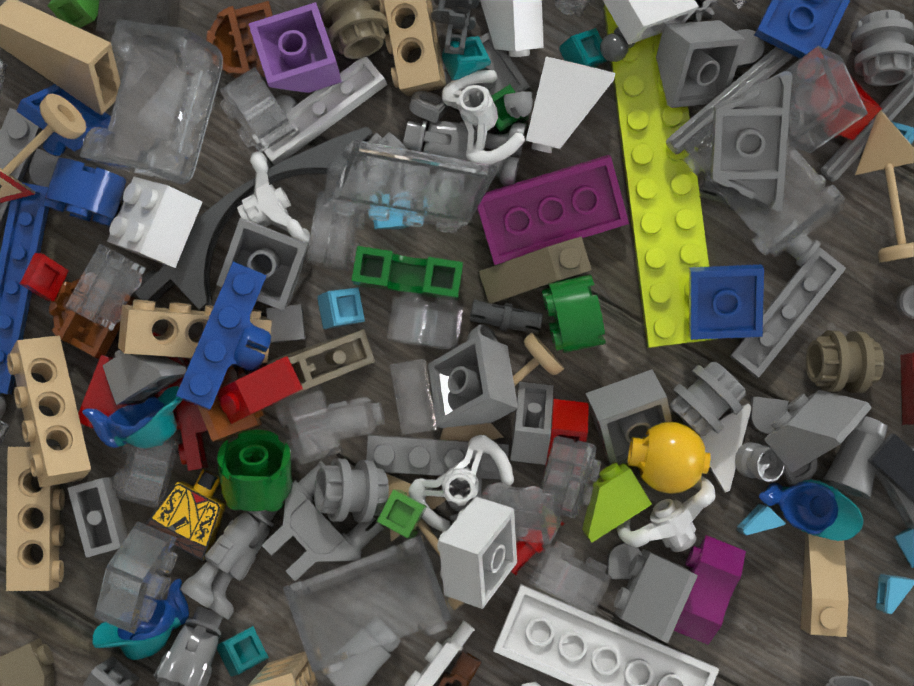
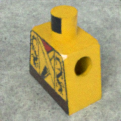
M202 469L194 486L184 481L177 482L142 529L202 561L205 560V554L214 545L226 508L225 502L213 497L220 483V477Z

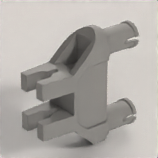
M322 461L299 482L296 480L292 482L291 492L285 499L283 526L262 544L264 549L273 556L294 536L307 550L286 570L287 574L294 581L298 580L316 562L358 561L361 558V549L379 532L384 530L381 524L377 522L369 531H365L375 520L373 517L368 523H358L347 534L344 532L340 534L312 504L314 502L312 498L314 497L317 472L323 465L326 466Z

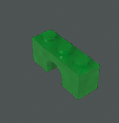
M357 246L351 281L356 286L458 301L463 262L428 257L427 259L398 255L389 250Z

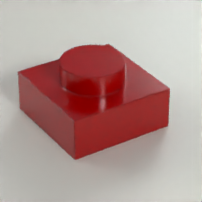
M34 253L20 285L44 300L54 301L69 270L44 254Z

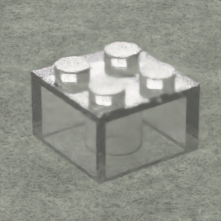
M817 46L785 70L792 74L787 145L812 153L868 114L840 55Z
M137 521L106 567L94 617L135 634L142 621L148 623L156 608L157 602L154 601L157 597L163 599L169 588L171 579L166 576L171 573L178 558V554L173 553L177 537Z

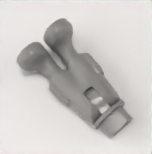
M424 120L423 124L408 121L403 145L406 149L416 150L417 156H424L427 159L450 165L451 168L470 174L477 175L480 169L487 170L497 175L504 186L515 184L519 168V158L512 156L521 157L523 149L522 144L512 156L507 157L503 161L491 165L474 166L466 158L468 130L464 121L460 123L446 121L433 123L429 120ZM514 123L510 130L504 134H492L487 131L485 148L497 149L515 133H522L525 137L526 124Z
M243 510L239 516L230 521L224 530V534L217 539L215 544L205 554L206 557L204 559L207 562L199 571L183 583L180 590L201 605L212 609L229 620L234 613V607L226 597L227 587L233 577L241 581L247 575L256 559L258 551L270 532V528L267 525L272 528L274 526L271 520L277 511Z
M197 607L193 618L186 620L185 626L179 632L170 650L162 657L155 671L154 677L159 683L158 686H207L212 673L211 665L217 650L218 638L221 636V631L218 628L223 616L215 611Z

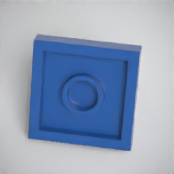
M56 84L22 99L17 108L19 114L42 130L47 124L41 116L39 107L41 101L48 94L53 93L65 98L80 112L87 128L79 138L67 139L53 132L43 144L44 150L54 156L63 154L66 146L75 152L112 132L117 121L106 112L102 115L95 112Z
M762 264L689 267V336L691 340L763 337L764 268Z

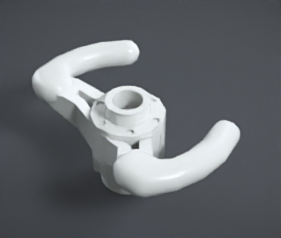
M478 70L461 79L452 80L442 90L443 103L459 109L464 124L467 127L468 143L466 158L474 166L491 165L503 161L514 154L525 142V137L522 133H515L497 149L492 151L484 150L487 131L495 126L498 113L489 90L474 84L495 82L497 73L494 70Z
M258 151L252 153L250 162L255 170L254 194L243 199V204L237 207L241 218L264 227L272 224L289 232L292 238L309 244L311 240L309 231L302 228L297 220L292 219L288 215L286 208L291 206V203L281 187L275 189L272 184L269 185L267 172L268 169L273 167L272 163L263 153Z
M477 435L471 438L467 444L468 450L465 458L436 480L416 479L409 487V496L427 506L422 519L431 527L444 532L451 527V523L437 515L428 506L425 499L426 496L445 497L447 501L457 503L458 506L466 505L470 499L476 497L479 481L476 472L482 453L489 454L495 461L502 484L505 486L513 484L512 466L505 452L486 435ZM471 458H473L474 461L470 469L467 465L470 463ZM457 478L459 481L466 480L468 483L465 488L459 489L455 486L454 480ZM442 485V489H434Z
M701 476L698 483L693 486V488L700 490L696 495L684 503L671 499H664L658 502L650 515L651 523L638 530L631 531V520L629 519L616 527L619 538L625 544L635 548L643 546L649 541L661 539L665 547H670L674 552L687 550L697 539L694 533L697 529L692 521L703 508L715 500L714 486L708 479Z

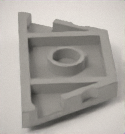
M783 71L715 105L713 114L710 177L713 181L726 187H732L738 190L740 194L751 199L755 198L776 211L783 210L792 74L789 71Z

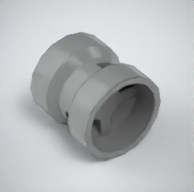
M747 442L738 449L735 456L736 469L745 477L774 482L782 476L785 470V464L771 447L767 445Z

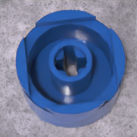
M59 157L43 206L60 212H64L66 207L65 211L69 212L71 217L90 222L93 216V222L110 227L111 222L117 215L126 179L98 167L94 169L84 166L85 163Z

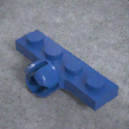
M234 261L232 262L176 397L211 410L227 369L230 366H239L249 371H255L261 366L265 355L246 347V345L266 352L271 343L270 333L254 326L250 322V314L267 275Z

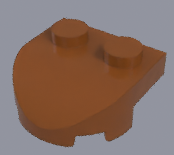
M269 1L236 10L233 6H230L217 14V19L212 24L210 30L207 31L206 41L210 56L217 66L231 77L240 80H253L265 77L249 23L273 16Z
M80 275L81 278L71 283L64 282L55 300L50 302L49 314L53 316L55 326L52 331L56 336L60 335L62 341L70 343L89 355L100 359L101 355L105 356L120 329L122 305H132L133 300L136 298L93 276Z

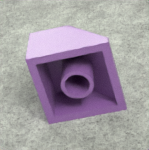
M316 2L249 23L269 87L310 93L342 82Z

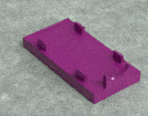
M610 155L474 196L494 265L581 236L585 238L629 224Z

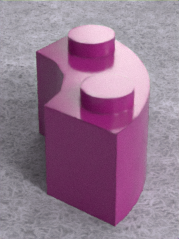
M708 535L704 537L699 547L693 546L686 560V566L689 567V571L698 576L674 628L675 632L709 645L722 626L730 598L741 579L745 550Z

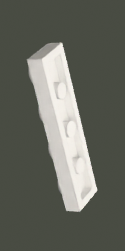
M368 57L358 59L340 73L341 83L316 90L293 107L289 113L282 115L253 137L274 165L288 159L388 85L385 78Z

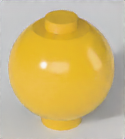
M664 422L648 429L645 435L649 434V436L646 438L645 436L642 439L631 438L627 460L628 466L638 467L643 481L659 492L669 494L684 492L698 483L702 473L707 474L709 471L711 455L705 452V444L698 433L687 425L678 422Z

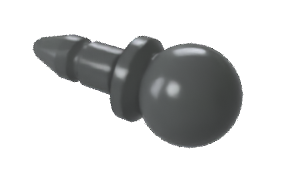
M617 27L614 33L604 37L600 45V51L606 60L617 62L627 55L628 48H632L635 43L628 45L619 27Z

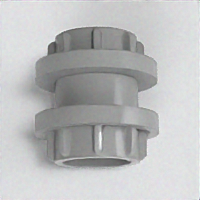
M881 10L870 13L857 23V29L851 34L852 48L860 52L854 58V67L857 74L864 76L866 83L873 86H890L906 80L912 74L914 46L909 43L914 39L913 23L906 20L904 14L895 10Z
M715 361L709 363L705 368L697 365L691 371L697 380L688 389L678 384L673 389L677 396L670 403L672 411L687 426L697 432L700 437L706 436L711 430L718 434L724 428L718 419L728 409L737 415L743 409L739 402L746 395L745 388L723 366Z
M335 458L330 466L323 465L317 472L314 486L315 506L320 513H327L330 521L343 522L348 512H352L356 522L368 523L372 520L373 516H380L388 500L389 483L387 474L382 468H376L371 460H360L355 468L351 469L347 459Z

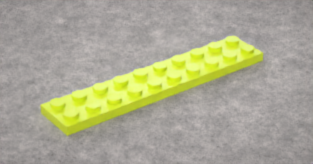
M604 5L607 35L614 33L618 26L608 8ZM662 33L635 42L632 48H628V53L622 60L611 62V70L615 73L613 86L647 348L717 340H691L689 336V267H709L693 142L680 154H674L666 145V140L689 121L690 116L688 106L671 108L667 105L656 59Z

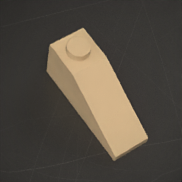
M805 533L801 629L810 635L847 637L849 600L844 541H834Z

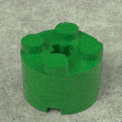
M591 275L549 283L547 289H542L545 309L548 311L549 316L554 317L555 321L548 323L556 351L562 350L563 353L606 344V340L602 336L605 334L598 296H592L591 286L594 285Z
M257 429L238 433V439L230 443L226 440L221 445L217 461L221 492L227 506L232 510H266L270 512L279 510L283 506V501L290 494L293 482L288 444L281 442L278 439V435L271 431Z

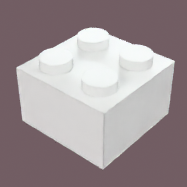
M133 177L132 182L123 193V204L118 216L111 222L109 228L110 235L107 242L139 256L176 268L202 201L168 185Z
M476 496L466 508L459 512L457 519L451 527L440 535L437 548L440 552V576L443 579L445 596L481 609L485 607L517 564L514 508Z

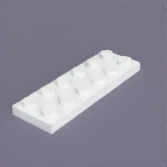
M520 584L493 648V652L573 686H713L719 668L523 584Z

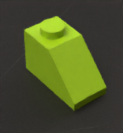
M617 463L607 466L599 473L600 478L593 482L582 527L584 534L591 543L652 505L632 470L624 463L619 466Z

